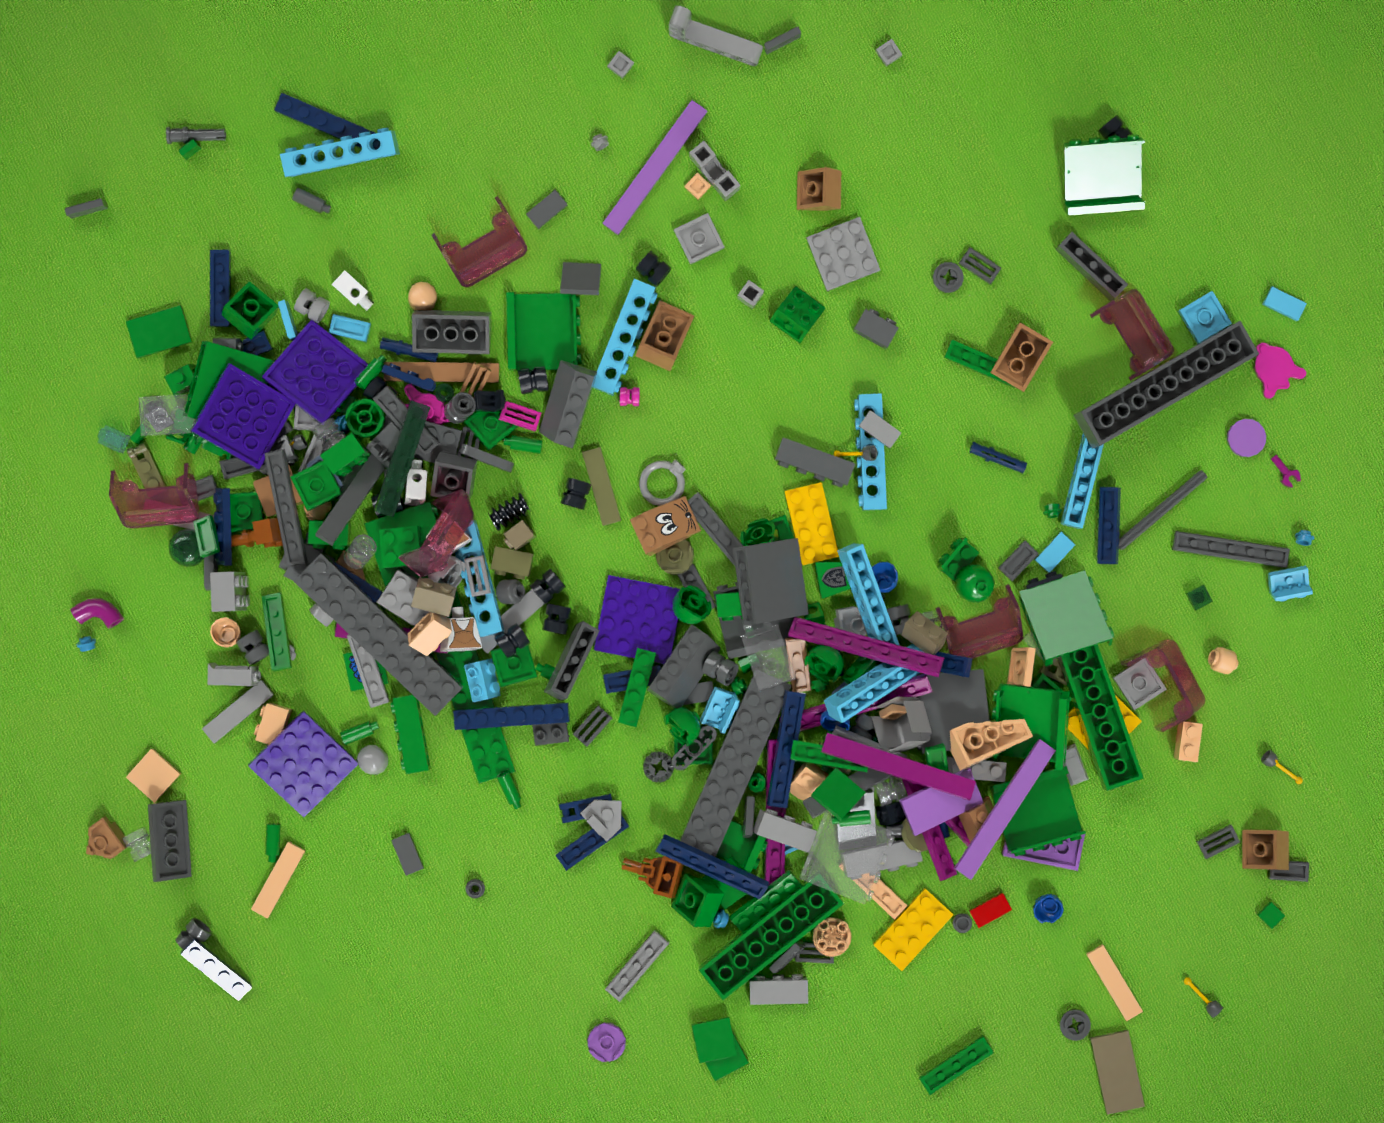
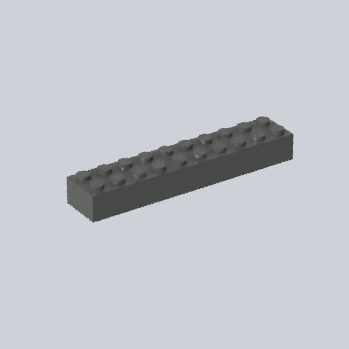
M1238 321L1074 414V417L1092 449L1099 447L1259 355L1242 322Z
M321 553L294 580L313 601L434 716L463 688V685L430 654L426 656L409 646L408 633L324 553Z
M755 669L739 709L734 716L679 841L716 857L783 706L785 690L789 691L791 684Z

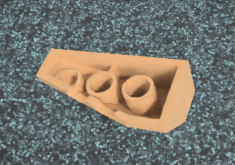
M1025 719L966 723L950 730L951 753L961 771L1033 737Z
M804 762L792 776L790 793L804 801L811 797V794L829 774L813 763Z

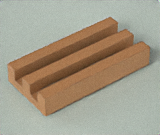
M474 362L460 392L465 391L475 368H479V371L468 394L472 395L482 372L485 371L486 374L477 390L482 391L491 373V369Z

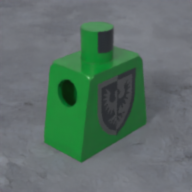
M187 364L164 376L175 399L189 392L196 364Z
M841 562L814 563L821 599L851 589Z

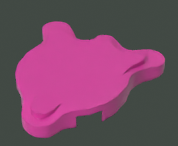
M1260 343L1256 346L1259 355L1256 356L1254 372L1263 384V396L1266 399L1274 397L1278 389H1288L1290 387L1288 381L1290 377L1303 379L1306 376V370L1296 366L1290 354L1283 348L1269 346L1266 343Z
M412 384L405 386L404 391L410 399V402L405 405L418 419L441 425L450 422L444 414L445 404L439 397L430 393H421Z

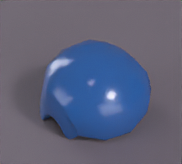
M879 562L872 566L881 593L890 592L896 587L898 572L893 564Z
M826 710L820 717V724L829 731H834L836 725L846 728L848 731L850 719L841 723L830 717Z
M1053 894L1040 896L1036 899L1033 907L1034 917L1040 923H1054L1062 916L1064 911L1062 901Z

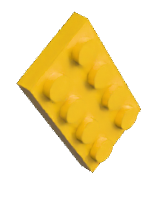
M822 482L784 491L795 538H798L801 564L807 565L839 557Z
M924 888L873 945L896 967L903 971L954 914Z

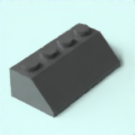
M415 310L413 312V352L490 354L492 312Z
M563 360L560 361L539 430L541 434L554 443L569 448L574 447L597 376L596 371Z
M691 625L647 691L672 708H681L703 676L702 669L707 657L712 652L718 653L721 648L707 634Z

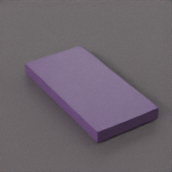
M968 767L954 773L955 775L974 780L971 769ZM976 784L970 801L929 787H925L899 800L912 833L915 836L984 803Z
M1085 834L1081 835L1082 839L1070 841V838L1063 840L1061 845L1052 847L1051 843L1044 845L1045 849L1033 851V848L1025 850L1026 854L1016 857L1014 853H1008L1004 840L1002 856L1078 871Z

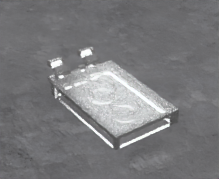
M188 394L139 397L141 436L193 433L190 430L196 419L183 416Z
M771 621L762 623L763 627L754 630L752 625L743 624L746 634L741 635L759 691L796 679L778 624L772 625Z

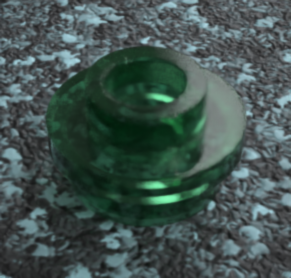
M439 384L435 389V397L440 402H449L454 396V390L448 384ZM441 391H445L447 396L441 395Z

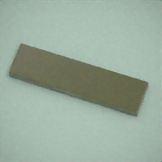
M601 447L582 452L602 525L605 526L621 521Z

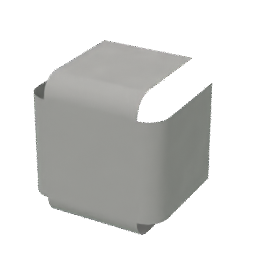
M895 697L875 707L886 708L891 704L905 706L907 712L895 720L872 716L880 748L896 747L887 752H906L930 740L932 730L923 701L916 697Z

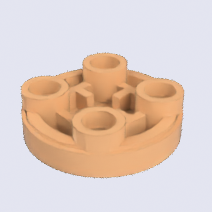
M829 917L824 919L813 931L814 946L825 956L835 957L843 954L851 943V931L848 924L839 918Z

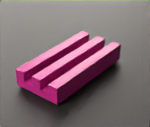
M506 401L499 420L535 432L541 412ZM507 407L535 416L536 419L507 410ZM505 414L533 423L534 425L505 416Z

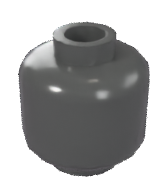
M517 579L502 580L496 588V596L502 604H518L525 595V588Z

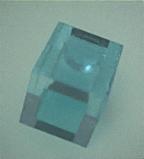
M105 425L98 434L99 440L97 443L119 453H124L130 440V435Z

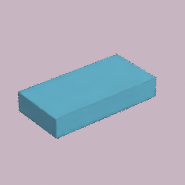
M1271 287L1262 305L1298 321L1307 303Z
M286 300L278 302L287 336L293 341L298 333L289 303Z
M333 314L329 333L367 342L371 323Z
M1060 532L1039 554L1035 561L1050 573L1075 544Z

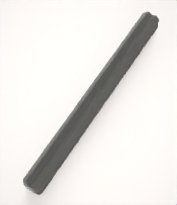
M1202 470L1197 472L1119 539V549H1125L1207 479V475Z

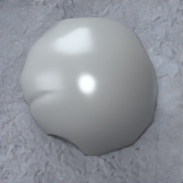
M368 745L358 753L357 763L365 773L378 775L388 766V755L381 747Z

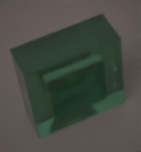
M1205 585L1185 593L1194 610H1198L1213 602Z

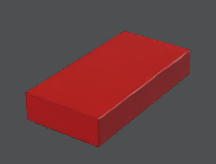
M1000 893L972 908L969 912L977 927L981 928L1010 912L1012 908L1004 894Z

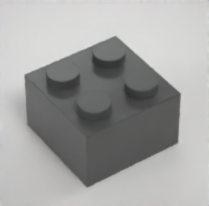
M440 452L435 460L431 496L469 503L473 495L478 460Z

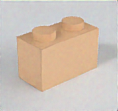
M428 612L408 633L409 646L428 656L438 648L444 639L450 636L452 631L450 619L444 615Z
M271 702L263 706L260 713L262 717L261 723L257 724L254 735H257L255 740L270 744L287 727L292 709Z
M1178 720L1174 750L1175 759L1198 762L1203 724Z

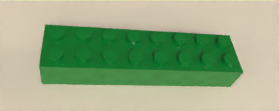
M1098 644L1058 657L1102 788L1109 791L1144 779Z
M817 871L802 883V886L703 962L699 966V971L719 997L724 1000L844 903L823 875Z

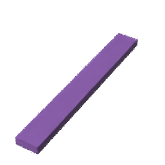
M691 100L603 222L604 226L615 234H620L707 114L706 109Z
M1041 739L1037 740L954 867L955 870L972 880L1056 750Z

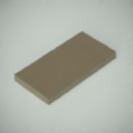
M1123 1030L1090 1037L1106 1114L1145 1107L1129 1031Z

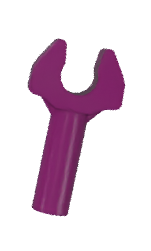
M1277 454L1271 458L1272 462L1283 474L1280 481L1282 485L1288 488L1293 487L1289 481L1290 476H1293L1297 482L1301 481L1298 470H1289Z

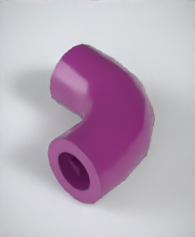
M101 598L87 599L70 609L72 615L80 624H83L92 617H97L110 629L124 620L120 611L111 602Z

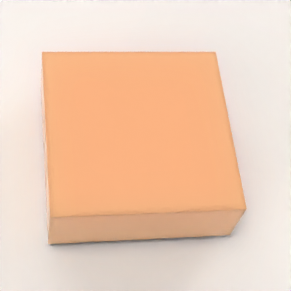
M698 172L684 186L697 200L711 187Z
M891 704L879 711L880 718L895 720L907 713L905 706Z

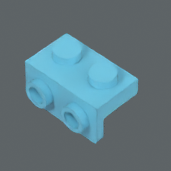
M1306 565L1268 573L1269 593L1275 601L1282 602L1290 598H1303L1313 594V590L1309 586V574Z
M492 658L464 665L473 702L501 696Z
M714 687L700 722L718 728L721 733L725 734L732 724L734 712H737L740 702L737 695L733 692Z

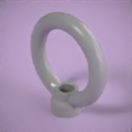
M676 459L672 463L669 461H655L649 464L641 473L639 487L643 497L649 503L656 506L679 499L685 488L683 472L686 469ZM659 468L670 470L677 479L676 491L672 496L665 499L654 497L647 488L648 476Z

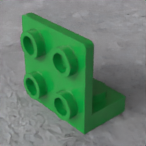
M795 286L778 307L770 322L798 343H801L826 308Z
M966 537L956 539L950 545L952 550L949 553H944L937 561L939 563L937 568L954 582L958 572L964 566L970 565L980 553L967 542L969 539Z

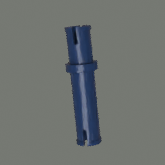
M382 337L380 349L396 352L397 355L404 354L437 362L439 353L413 352L412 344L404 343L403 340L396 341Z
M976 442L972 443L969 453L984 458L987 462H995L1022 474L1027 466V462L998 452L991 446L988 448ZM981 451H985V452H987V453H990V454H992V455H995L996 457L990 456V455L985 454V453H983V452H981ZM1000 458L1005 459V460H1008V461L1013 462V463H1015V464L1013 465V464L1008 463V462H1006V461L1000 460Z

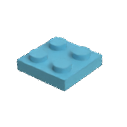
M1213 291L1178 311L1197 344L1232 324Z

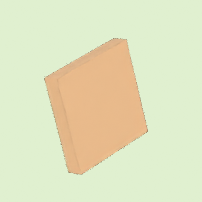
M1012 648L1007 684L1031 687L1036 648Z
M151 748L126 778L155 803L181 773L156 750Z

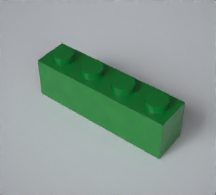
M413 695L395 697L390 705L392 714L395 713L396 721H394L395 732H399L400 740H397L399 752L402 751L403 759L400 760L401 768L405 770L406 774L428 771L431 769L419 700Z

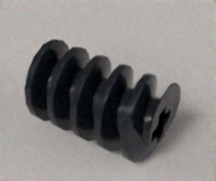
M518 493V500L513 496L511 497L512 503L505 500V507L499 503L498 511L493 507L491 508L492 514H489L498 531L501 530L500 524L504 527L508 526L507 520L513 524L514 517L521 520V513L525 517L528 516L527 510H530L521 493Z

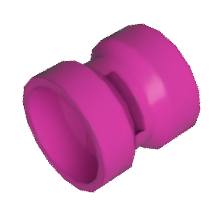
M620 387V406H626L627 404L639 406L640 387H633L632 389Z

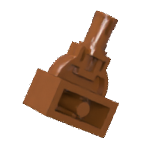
M278 518L252 522L254 531L246 529L243 530L242 534L231 536V547L241 545L253 547L254 542H256V545L264 544V548L283 546Z
M666 856L653 859L644 858L642 863L624 858L623 863L625 864L622 865V870L646 876H639L638 880L646 882L654 890L653 894L671 899L675 898L683 864Z

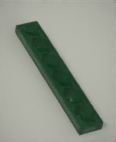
M410 401L374 511L394 517L430 410L429 406Z

